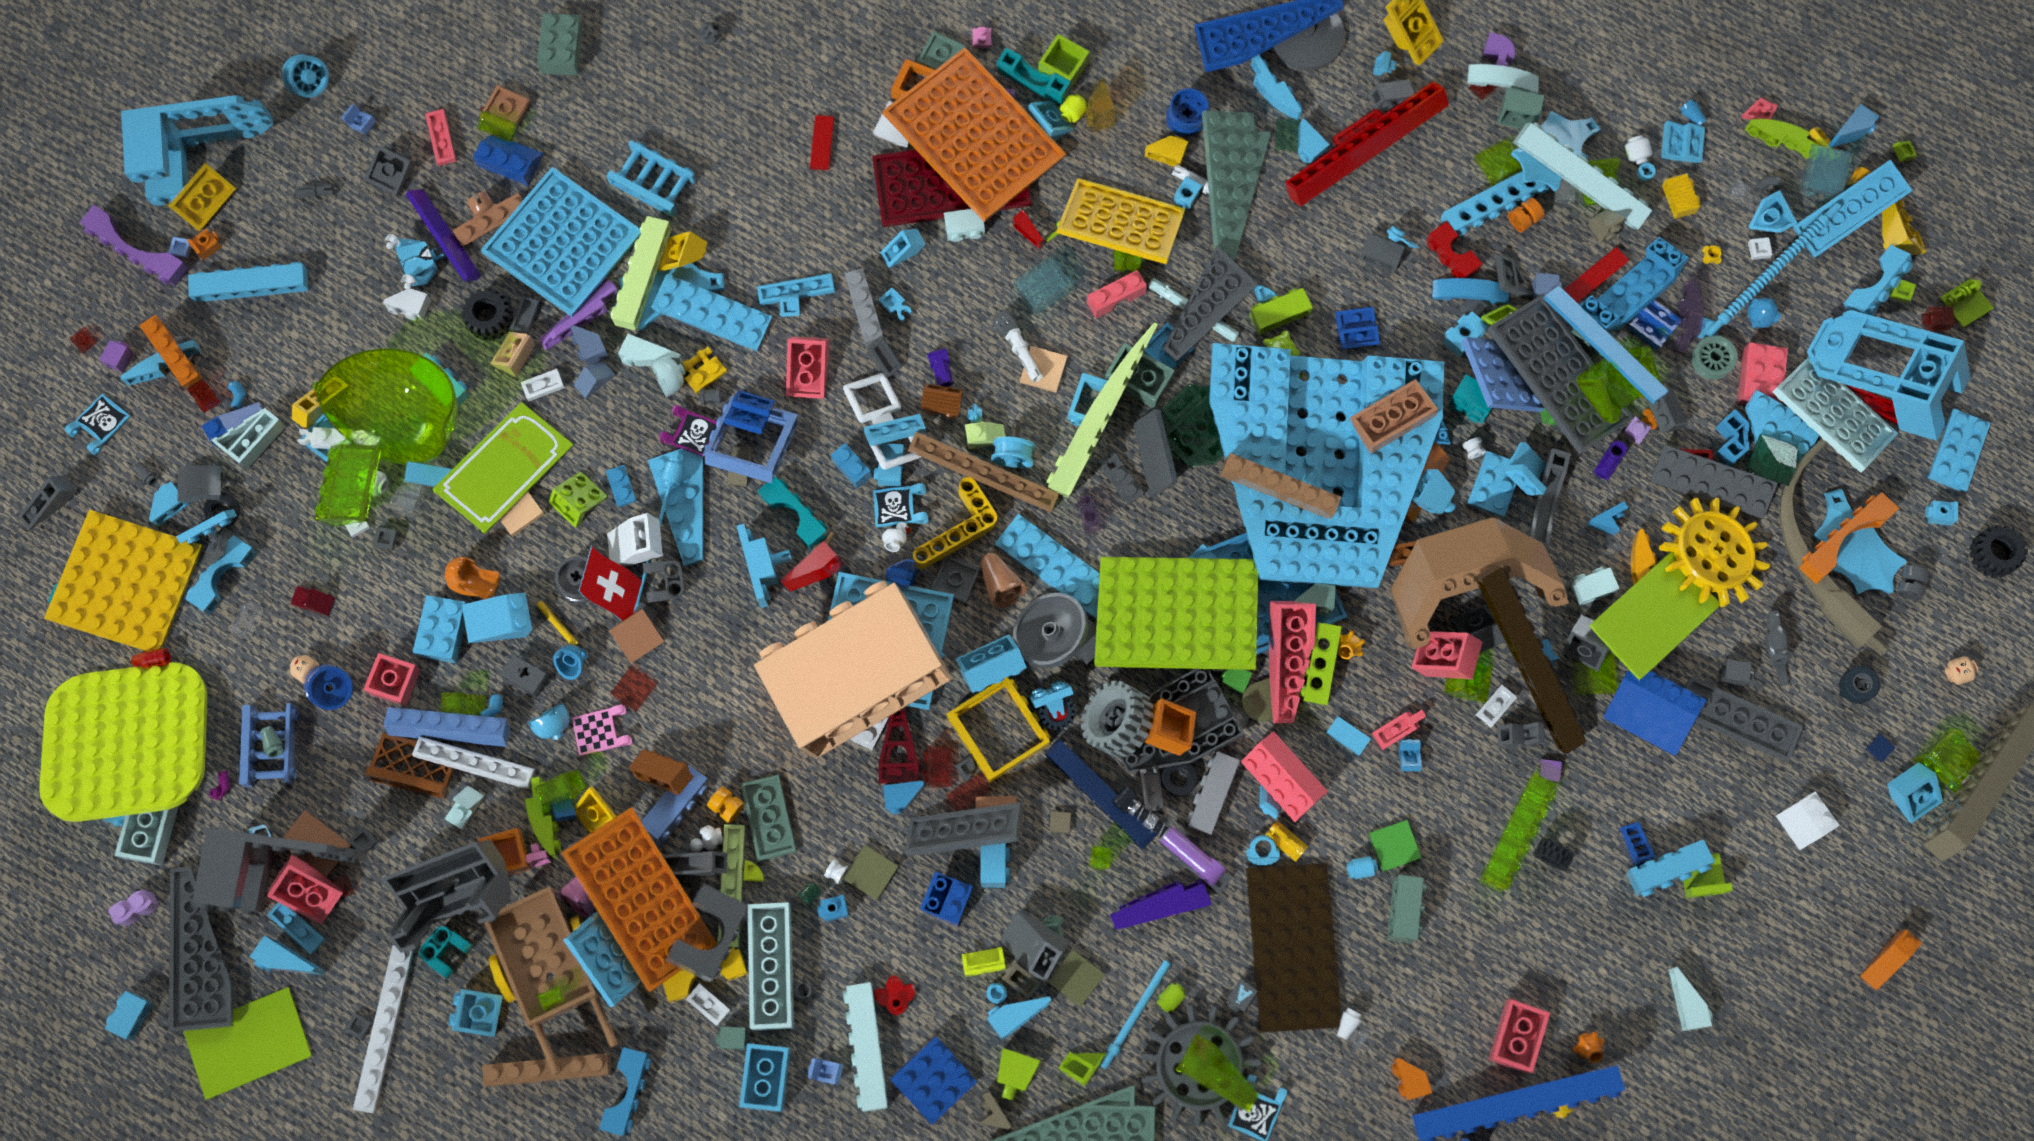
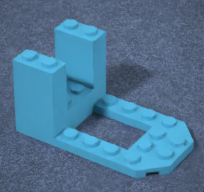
M237 95L121 111L125 175L131 182L141 183L145 180V195L148 201L156 206L164 205L167 202H171L188 183L186 145L196 146L203 142L216 143L217 140L233 141L239 137L253 138L254 135L263 134L273 125V117L261 101L253 99L252 102L244 101V97ZM222 113L231 122V124L179 130L173 123L179 119H196L200 116H216Z
M1853 310L1844 312L1842 316L1835 319L1831 317L1824 320L1807 350L1808 357L1818 377L1892 398L1899 430L1935 441L1938 440L1945 427L1941 406L1942 397L1947 389L1963 393L1971 378L1963 340ZM1861 335L1915 349L1900 378L1846 363Z

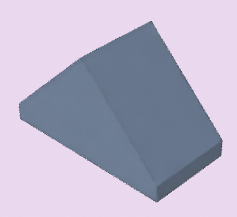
M604 361L585 366L574 386L587 399L616 375Z

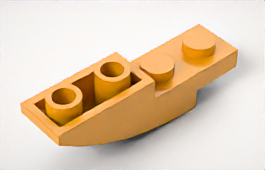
M1639 529L1632 543L1630 564L1633 585L1657 565L1656 554L1651 551L1650 538L1647 533L1645 534L1644 529Z

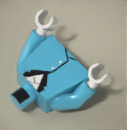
M389 234L385 238L386 241H391L386 245L388 249H392L394 246L397 247L395 250L405 272L401 279L402 283L406 282L404 288L410 289L411 286L428 284L435 275V272L438 271L435 261L445 257L442 248L437 247L430 250L426 242L402 238L397 239L393 234Z

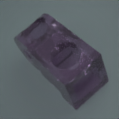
M1092 494L1077 497L1076 501L1084 534L1101 531V520Z

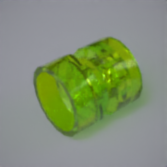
M1114 250V271H1125L1126 269H1129V271L1141 270V257Z

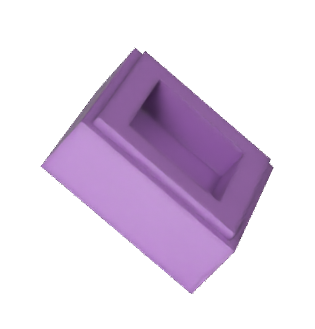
M1541 759L1539 780L1559 783L1562 762Z

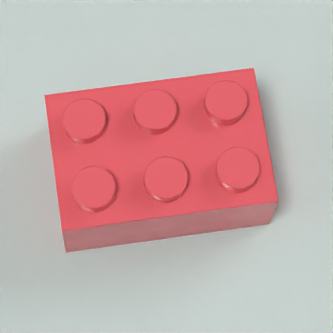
M1750 342L1747 344L1742 354L1737 404L1747 405L1754 390L1762 392L1781 404L1783 403L1773 391L1785 380L1788 348Z
M1429 631L1430 641L1427 645L1417 648L1411 668L1426 677L1473 679L1482 641L1469 633Z
M1512 999L1506 1000L1488 1060L1526 1074L1533 1073L1550 1013Z

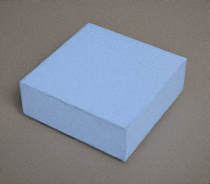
M173 236L168 253L174 257L188 259L192 247L187 242L188 239Z

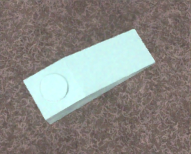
M627 334L618 353L622 363L628 366H651V362L661 358L673 359L677 364H681L683 361L679 353Z
M1678 967L1669 969L1682 1031L1712 1026L1713 1015L1711 1010H1708L1704 1000Z

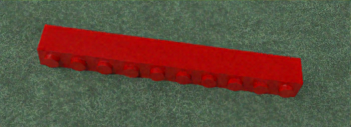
M1434 81L1285 181L1289 198L1300 207L1441 112L1449 106L1445 88Z

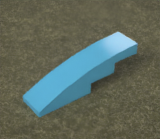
M194 340L178 344L186 356L200 353L199 345ZM156 353L121 376V380L129 386L164 377V369L169 367L160 354Z

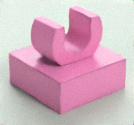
M978 27L973 29V48H991V28Z
M539 843L531 845L532 853L526 855L527 863L531 868L551 863L549 853L546 850H542V846Z

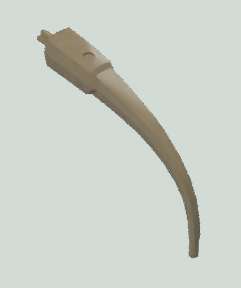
M1821 438L1802 456L1785 481L1780 497V524L1784 544L1804 583L1820 604V610L1857 649L1867 643L1882 656L1889 649L1875 635L1882 626L1846 591L1841 590L1828 574L1815 584L1799 569L1804 563L1801 559L1810 551L1801 537L1796 524L1792 499L1795 486L1803 470L1827 444V441Z

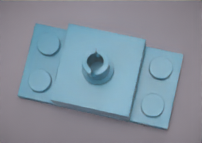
M744 524L737 525L757 601L761 608L767 607V600H771L767 587L779 584L774 568L777 565L792 562L790 551L788 549L772 554L769 551L765 538L754 540L750 529H746Z

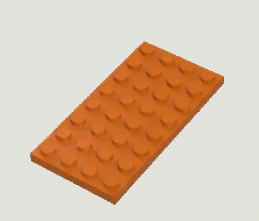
M632 807L561 852L648 992H651L683 970L665 961L673 943L677 939L700 950H710L718 945Z

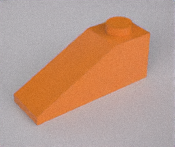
M1907 929L1898 931L1860 977L1873 989L1878 990L1914 954L1922 943Z

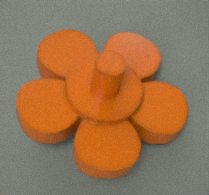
M1645 409L1643 411L1645 417L1641 421L1647 425L1649 424L1651 430L1657 428L1655 416H1653V412L1650 409Z

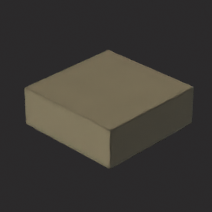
M1051 811L1050 832L1070 834L1071 813Z

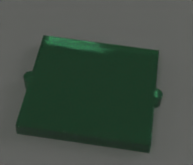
M1290 118V120L1276 119L1275 150H1283L1290 153L1298 151V130L1301 120H1293V118Z

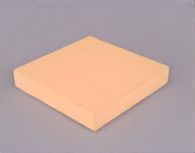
M1031 346L1029 353L1043 378L1033 383L1024 368L1020 383L1057 393L1067 356Z

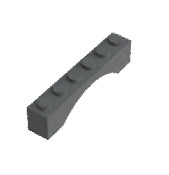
M1553 448L1547 454L1541 483L1547 489L1544 495H1537L1528 536L1543 543L1547 552L1550 545L1553 518L1571 453Z

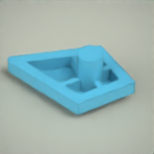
M1260 785L1259 807L1262 808L1264 814H1269L1276 819L1282 807Z

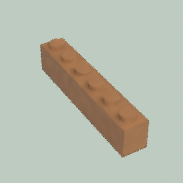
M1229 453L1226 457L1219 475L1327 519H1331L1335 515L1341 496L1232 453Z
M611 1054L555 1058L561 1071L556 1075L552 1074L547 1059L483 1065V1086L496 1087L612 1076Z

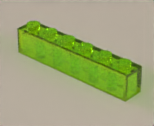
M1536 773L1530 776L1479 882L1499 893L1504 891V889H1509L1513 881L1510 877L1513 871H1518L1522 863L1519 859L1522 853L1525 855L1528 851L1530 837H1534L1538 831L1539 826L1536 824L1539 818H1544L1548 810L1545 806L1548 801H1552L1556 794L1554 790L1555 783Z

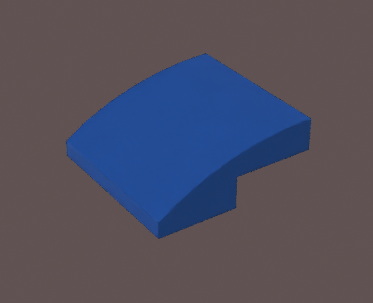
M1653 300L1636 315L1627 329L1658 351L1682 319L1656 300Z
M1374 307L1335 312L1341 349L1380 344Z
M738 390L732 400L731 408L725 416L724 424L762 434L773 410L775 400Z

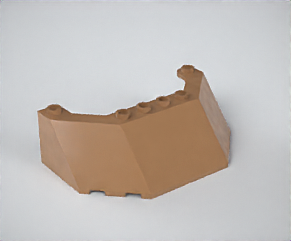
M1495 517L1418 539L1390 588L1407 646L1416 649L1427 645L1430 641V632L1427 624L1440 600L1478 589L1479 586L1474 576L1494 565L1505 568L1509 574V579L1519 576L1534 584L1537 596L1545 595L1547 603L1551 606L1558 607L1568 604L1564 585L1544 544Z

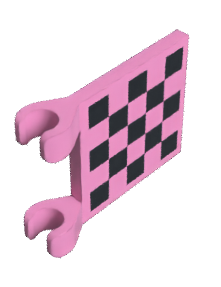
M616 705L609 709L572 718L579 756L632 744V738L629 735L617 738L613 716L626 714L625 706Z

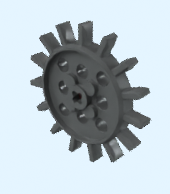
M1188 1005L1187 1015L1189 1023L1178 1026L1174 1018L1168 1013L1165 1015V1019L1172 1028V1031L1166 1038H1163L1155 1031H1149L1148 1035L1150 1038L1160 1043L1161 1046L1158 1055L1141 1053L1140 1059L1156 1062L1157 1069L1156 1074L1147 1075L1142 1078V1084H1150L1154 1081L1160 1082L1164 1091L1154 1098L1152 1102L1154 1106L1161 1104L1167 1097H1170L1177 1103L1175 1110L1172 1112L1171 1120L1176 1121L1180 1117L1181 1110L1185 1107L1195 1111L1194 1125L1195 1127H1200L1202 1110L1213 1109L1216 1120L1219 1124L1224 1123V1115L1220 1110V1105L1229 1100L1235 1108L1242 1111L1245 1107L1234 1096V1093L1239 1086L1249 1090H1256L1257 1088L1255 1083L1244 1080L1242 1076L1244 1067L1259 1066L1260 1060H1243L1240 1050L1242 1047L1250 1045L1254 1038L1249 1036L1236 1042L1230 1032L1237 1026L1238 1018L1234 1017L1231 1019L1226 1028L1223 1029L1214 1024L1217 1007L1212 1006L1209 1011L1208 1021L1204 1022L1195 1020V1010L1192 1005ZM1219 1036L1223 1041L1222 1046L1219 1048L1213 1047L1211 1045V1038ZM1198 1039L1201 1041L1202 1048L1199 1051L1191 1049L1190 1043L1192 1040ZM1177 1042L1182 1046V1051L1179 1054H1173L1170 1051L1172 1043ZM1217 1057H1223L1226 1060L1224 1068L1219 1069L1215 1066L1214 1060ZM1202 1060L1205 1069L1197 1071L1194 1063ZM1177 1063L1183 1064L1185 1066L1184 1074H1175L1173 1071L1174 1065ZM1223 1077L1227 1078L1230 1082L1229 1088L1225 1090L1218 1086V1080ZM1200 1081H1206L1209 1084L1207 1092L1202 1093L1198 1090L1197 1084ZM1180 1084L1188 1086L1189 1093L1186 1096H1180L1177 1093V1087Z

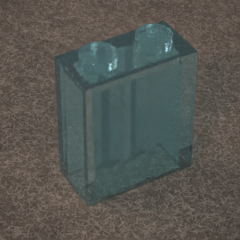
M1812 144L1800 189L1804 190L1806 195L1816 196V193L1823 194L1825 199H1834L1843 192L1854 153Z
M1052 256L1014 279V288L1034 316L1073 292L1074 283L1069 275L1065 276L1058 260L1055 261Z

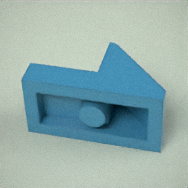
M1624 501L1592 518L1587 525L1589 528L1616 535L1620 529L1615 521L1625 516L1624 512L1628 509V506Z

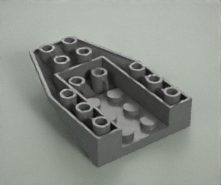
M1194 669L1152 692L1149 696L1151 700L1149 703L1155 704L1162 698L1196 712L1192 747L1178 756L1144 743L1145 738L1141 740L1143 744L1140 748L1135 746V752L1132 754L1127 752V756L1119 757L1128 774L1140 772L1143 769L1153 770L1155 768L1192 763L1246 735L1211 670Z

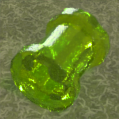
M555 985L553 989L545 993H537L538 1000L544 1011L555 1003L564 1002L563 994L558 985Z

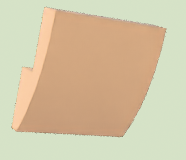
M527 492L500 521L513 537L543 516L544 513Z

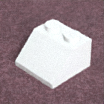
M1816 792L1807 795L1776 815L1799 850L1840 826Z

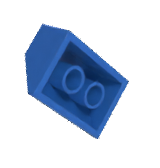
M492 134L480 142L473 159L478 167L528 186L544 153Z

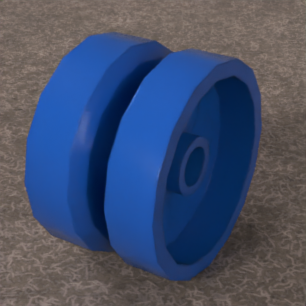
M329 664L319 665L312 669L304 682L305 695L309 701L325 710H334L345 705L350 699L353 690L352 680L348 674L339 667ZM328 684H330L331 687L329 691L326 690V686Z

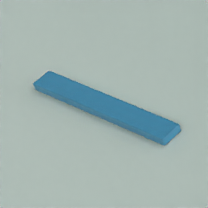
M1557 286L1545 295L1544 300L1652 404H1655L1668 393V390L1560 286Z

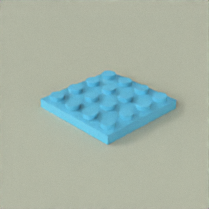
M598 911L564 939L568 948L610 1007L615 1006L642 982Z

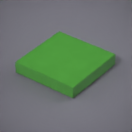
M1407 820L1369 833L1383 872L1422 858Z

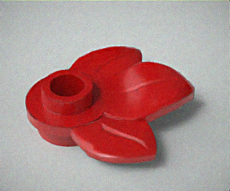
M892 975L887 980L885 989H875L874 995L880 1006L887 1007L893 1015H901L906 1011L908 1003L914 998L915 987L914 984L904 986L899 977ZM895 1002H900L898 1007L893 1006Z

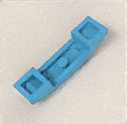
M1468 278L1433 280L1432 299L1452 300V298L1487 300L1489 303L1509 304V292L1500 290L1499 282Z

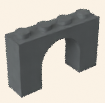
M703 884L692 906L712 915L719 922L721 939L718 945L710 950H700L677 939L673 943L665 961L703 980L711 982L714 978L717 979L722 971L720 964L722 960H726L729 956L731 949L728 947L731 941L734 942L739 934L737 928L740 922L743 923L748 915L746 911L748 905Z

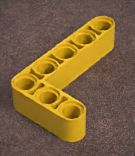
M963 478L959 483L958 494L972 517L917 547L913 552L912 560H915V567L917 569L929 567L995 528L997 514L973 478ZM970 486L972 490L965 491L963 487ZM980 502L982 506L975 507L973 503ZM989 517L993 522L986 523L983 519ZM974 527L976 531L971 533L966 528ZM956 536L960 540L953 542L950 540V537ZM938 545L941 546L943 550L938 552L935 551L933 547ZM924 555L926 560L919 561L916 557Z

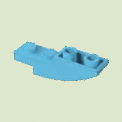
M1260 55L1252 58L1251 67L1256 73L1253 84L1258 91L1280 112L1293 119H1300L1303 108L1300 102L1296 101L1293 97L1291 87L1287 86L1284 81L1277 82L1275 75L1269 72L1265 59H1261Z

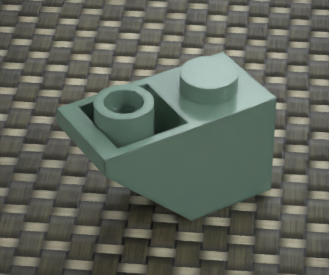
M1316 583L1294 602L1315 603L1317 614L1328 615L1334 609L1336 585Z

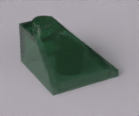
M1760 434L1746 471L1789 486L1796 469L1798 446Z

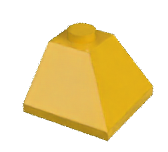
M691 231L669 237L657 270L661 272L702 259L706 253L708 242Z

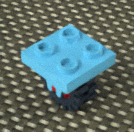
M1059 680L1051 683L1049 688L1043 689V687L1033 690V694L1028 695L1034 707H1039L1038 714L1040 720L1044 725L1053 730H1062L1064 727L1070 726L1069 723L1073 722V717L1076 714L1073 702L1067 697L1073 694L1072 688L1068 683Z

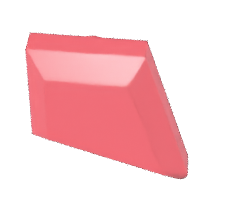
M1760 98L1741 118L1749 120L1771 119L1778 105Z

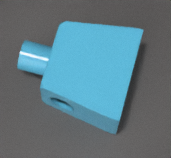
M1426 469L1417 484L1411 502L1430 513L1442 514L1445 511L1447 514H1450L1455 509V504L1450 501L1455 494V490L1438 469Z

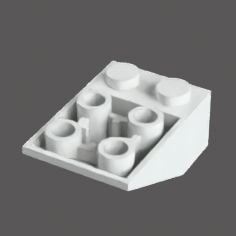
M648 513L629 518L607 533L609 559L623 567L663 556L659 519Z

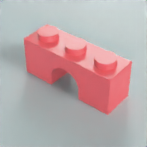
M1136 270L1087 295V304L1095 318H1098L1112 311L1113 307L1122 300L1128 299L1130 302L1146 294L1147 285L1139 271Z

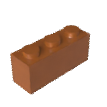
M643 749L629 766L638 780L676 795H680L693 778L687 764L682 761L676 762L669 756H660L655 751L650 752Z

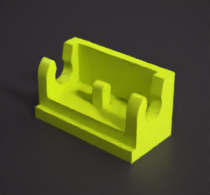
M1002 947L962 954L965 977L1006 970Z

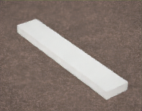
M419 736L412 754L416 758L529 789L531 778H533L535 772L533 768Z

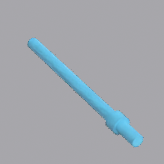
M1165 960L1162 962L1113 1044L1110 1043L1106 1049L1108 1052L1099 1065L1105 1070L1114 1056L1117 1057L1121 1051L1122 1043L1171 964Z

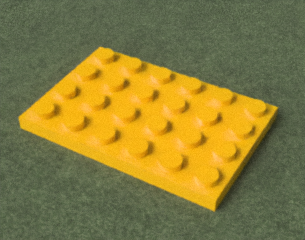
M1077 178L1058 225L1057 233L1167 264L1185 213V208Z

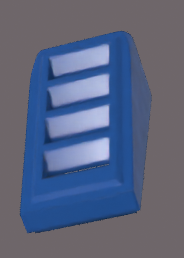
M1639 821L1620 827L1634 867L1637 866L1638 868L1645 862L1655 860V854ZM1635 830L1638 831L1637 834L1628 836L1627 834L1628 832H1632ZM1638 838L1641 839V841H1638V842H1635V843H1632V842H1631V840H1634V839H1638ZM1640 846H1644V849L1635 851L1634 849ZM1647 854V856L1641 858L1638 857L1640 855Z

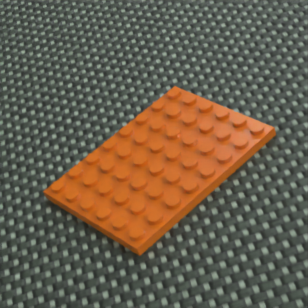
M966 48L955 54L882 112L887 120L984 222L1066 156V153Z

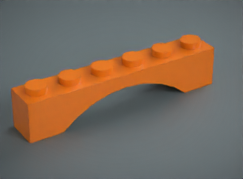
M1883 492L1877 497L1872 495L1865 502L1867 505L1865 508L1860 506L1852 513L1854 516L1852 519L1848 517L1839 525L1841 527L1839 531L1835 528L1827 536L1829 538L1827 542L1822 540L1814 548L1817 550L1816 552L1812 553L1810 551L1801 559L1804 563L1799 569L1815 584L1820 582L1837 566L1839 547L1846 536L1861 529L1879 528L1899 509Z

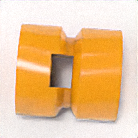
M721 786L707 803V807L715 813L720 812V817L729 824L736 819L745 806V803L737 796L732 797V792L724 786Z

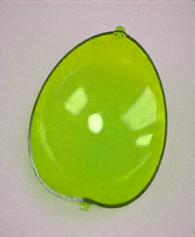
M389 348L359 352L334 364L318 382H314L312 385L319 405L333 427L358 448L389 462L407 465L408 461L420 464L431 462L446 448L456 428L458 402L449 376L435 362L414 352Z

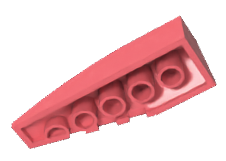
M1270 601L1269 676L1273 723H1294L1301 687L1304 685L1305 672L1310 663L1309 657L1315 645V603Z

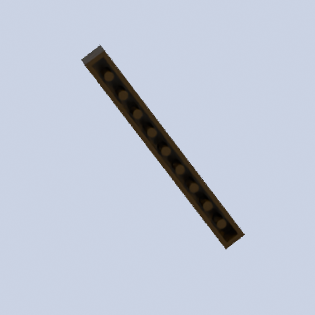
M1494 565L1474 576L1559 751L1567 754L1587 742L1584 737L1585 731L1576 721V712L1569 706L1567 702L1569 698L1560 688V679L1553 673L1550 659L1544 655L1542 650L1543 644L1534 634L1535 628L1525 615L1527 613L1525 607L1517 599L1518 593L1508 580V572L1505 568Z

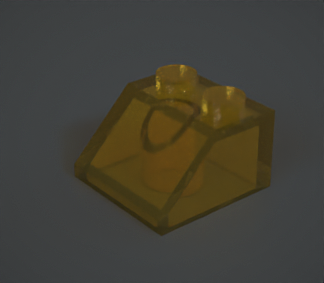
M1101 78L1088 100V108H1085L1087 115L1085 116L1087 127H1091L1092 132L1114 127L1115 108L1104 78Z

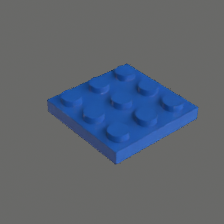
M936 1035L890 1078L931 1125L977 1083L975 1078Z

